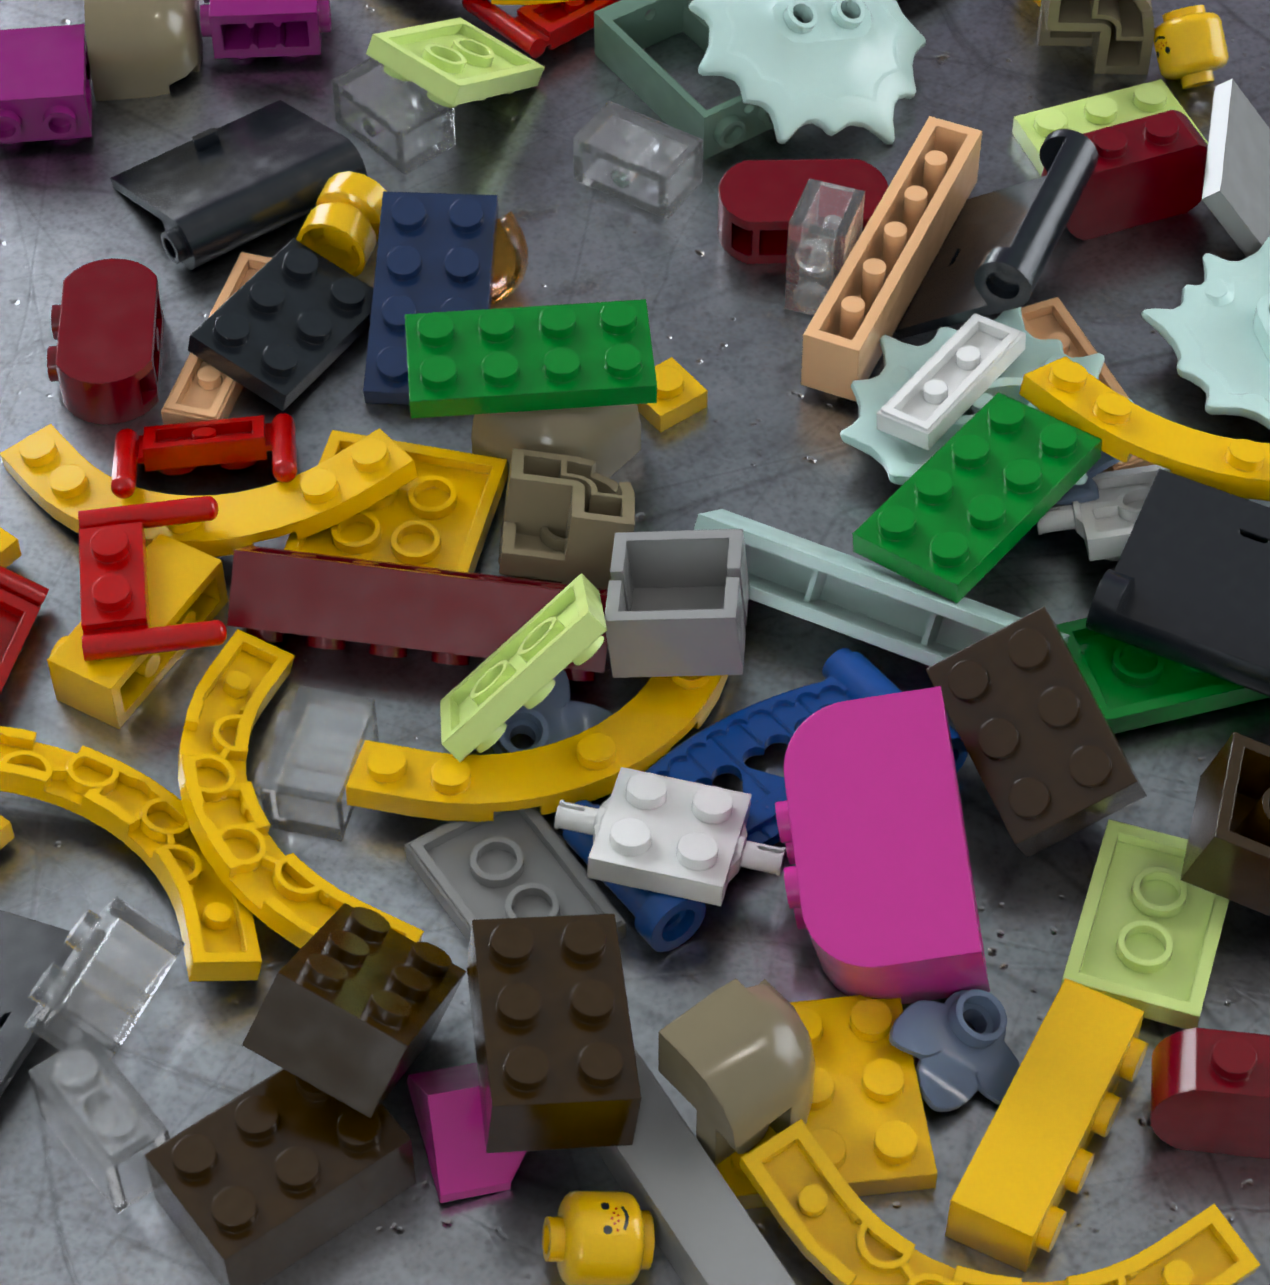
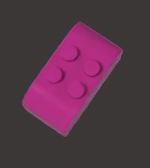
M941 686L834 703L818 710L798 727L788 744L784 758V780L787 800L775 802L780 840L781 843L786 845L789 864L796 865L784 867V881L789 908L794 909L798 930H808L826 976L846 996L861 995L874 999L901 998L902 1005L915 1003L919 1000L930 1001L948 998L953 993L961 990L980 989L990 992L953 746Z

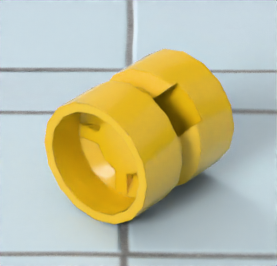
M351 171L336 173L325 184L317 199L316 207L310 211L296 240L351 275L358 276L362 273L376 246V242H378L383 191L386 190L377 181L364 174Z

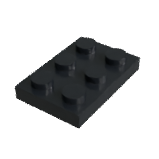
M293 238L190 334L188 351L284 411L370 326L373 288Z

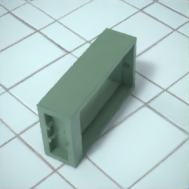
M620 0L595 11V55L703 160L774 128L769 114L757 105L743 103L741 95L706 110L643 50L684 32L706 53L709 45V26L702 18L690 11L688 6L693 0ZM651 9L650 13L645 16L647 11Z

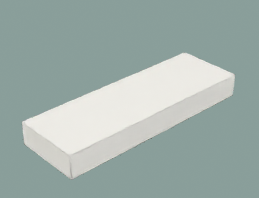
M974 313L876 413L877 429L929 450L1025 350L1026 333Z

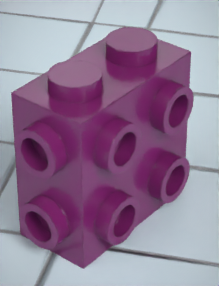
M204 0V3L209 4L200 5L202 37H212L215 59L321 55L322 33L331 32L330 0Z
M85 24L0 30V144L92 137V78L88 59Z

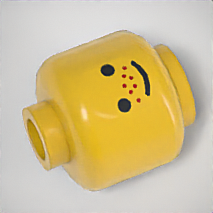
M1204 5L1188 6L1163 14V23L1154 29L1153 40L1162 77L1168 80L1181 79L1182 89L1194 88L1214 82L1213 71L1223 68L1229 58L1220 17L1216 13L1205 12Z
M572 1191L561 1201L557 1217L547 1216L544 1220L542 1231L544 1260L546 1262H556L559 1275L566 1285H632L638 1278L640 1270H649L652 1265L655 1246L653 1217L649 1210H641L637 1199L630 1193L624 1191Z

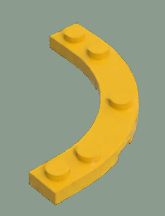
M1066 356L1024 374L1019 395L1045 414L1102 439L1101 451L1125 463L1134 455L1147 462L1170 469V473L1238 497L1270 501V443L1217 436L1165 419L1118 394L1088 373L1082 365L1073 362Z
M52 424L27 436L0 453L6 471L51 517L78 534L80 529L78 511L211 496L217 501L219 507L218 515L214 520L145 528L144 533L146 547L160 532L213 557L234 555L235 549L249 545L254 546L255 542L277 538L293 532L296 533L298 540L312 536L369 508L418 477L414 459L380 428L328 460L296 475L290 482L283 483L279 481L260 488L220 495H173L136 487L131 497L125 499L118 498L111 491V477L94 467L80 455Z
M237 629L211 663L195 689L187 709L178 751V782L182 806L191 832L204 857L223 884L250 912L270 929L300 949L344 903L353 908L363 907L377 912L389 922L391 929L414 942H421L423 930L338 889L316 874L294 853L284 855L268 834L271 824L258 802L252 781H247L246 758L248 743L252 729L261 713L290 674L295 655Z
M728 675L651 677L638 694L619 711L577 735L556 743L528 750L501 754L468 755L461 762L449 753L426 751L365 740L346 784L347 805L442 821L486 822L494 821L493 812L539 807L541 815L556 812L560 800H565V802L576 803L580 800L591 802L612 793L621 767L645 772L670 752L671 748L692 728L699 729L719 700Z
M0 726V791L35 798L76 813L104 828L124 842L145 862L167 892L175 910L181 932L189 982L258 981L262 958L253 913L223 884L204 857L191 832L182 801L177 796L145 774L89 747L82 745L76 754L55 746L35 742L37 732Z
M802 1119L740 1158L739 1167L779 1225L805 1258L833 1285H1237L1255 1273L1261 1265L1214 1203L1136 1255L1106 1268L1067 1276L1065 1280L1022 1282V1278L988 1274L960 1265L953 1268L931 1259L914 1249L916 1244L904 1238L869 1209L844 1180Z

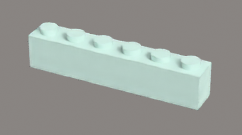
M724 509L698 514L694 530L743 529L750 585L749 599L928 666L944 660L1021 619L1019 616L966 597L955 603L889 569ZM1060 632L1067 644L1070 635Z

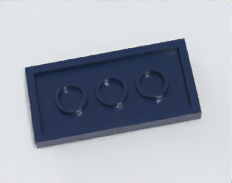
M383 191L363 387L365 403L410 405L405 314L491 309L499 212L498 195Z

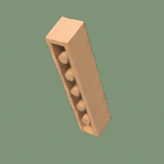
M929 116L803 334L801 385L856 402L855 395L851 389L853 380L869 379L882 355L880 338L883 335L892 337L977 183L982 139L981 130Z

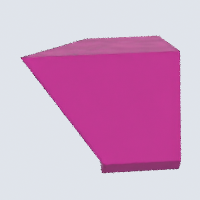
M477 1062L408 1075L407 1084L439 1202H450L510 1190L511 1182L527 1151L486 1153Z

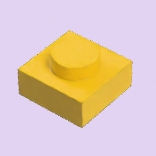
M671 357L655 366L657 403L637 404L639 413L661 433L707 408L708 390Z

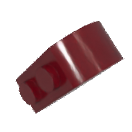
M1176 110L1084 133L1083 135L1088 137L1097 149L1098 163L1066 227L1075 237L1082 240H1090L1187 213L1202 201L1208 144L1187 116ZM1043 168L1041 177L1047 175L1045 168Z
M860 159L742 161L731 167L723 175L719 183V242L729 255L746 264L844 263L885 194L888 183L877 168Z
M127 259L97 260L77 268L63 280L61 304L52 305V333L54 339L58 341L57 346H48L47 349L49 380L51 382L59 381L64 406L70 413L83 421L101 425H112L137 419L149 412L159 402L164 315L160 302L157 276L148 267Z
M1195 1027L1176 1032L1163 1039L1152 1053L1150 1122L1155 1134L1161 1140L1179 1150L1270 1159V1035Z

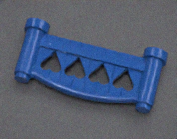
M842 648L834 652L826 660L822 668L824 681L765 699L713 723L672 749L645 772L712 786L713 780L721 774L729 773L736 775L742 782V792L752 794L750 814L746 824L747 840L773 846L781 841L776 819L775 802L787 800L785 780L781 776L751 769L744 764L745 760L751 756L764 755L766 748L771 744L785 743L788 745L798 727L809 716L828 705L902 691L862 653L852 652L849 648ZM949 724L956 772H958L968 756V751L958 732ZM580 800L574 803L597 809L600 808V805L592 804L588 800ZM561 829L564 840L588 865V857L593 846V835ZM603 881L636 917V931L657 952H667L685 943L698 930L705 917L706 906L703 902Z

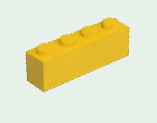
M1067 978L1064 979L951 1198L945 1233L946 1237L1025 1273L1038 1248L1047 1252L1052 1250L1066 1217V1211L1058 1208L1066 1190L1079 1194L1095 1155L1086 1149L1094 1133L1102 1137L1108 1135L1122 1101V1098L1114 1095V1092L1121 1078L1133 1082L1143 1063L1148 1048L1147 1042L1138 1039L1144 1015L1143 1010Z

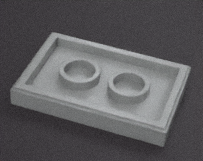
M1231 79L1215 86L1202 200L1244 255L1248 257L1256 253L1270 236V128L1235 81Z
M536 807L515 811L493 812L494 821H449L405 844L406 859L468 942H470L472 920L615 914L618 939L621 940L627 936L624 919L591 878H587V872Z

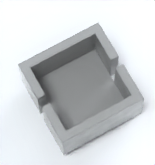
M743 529L615 533L610 568L611 581L608 584L604 616L607 626L606 638L613 678L743 675L746 639L745 625H747L750 587Z

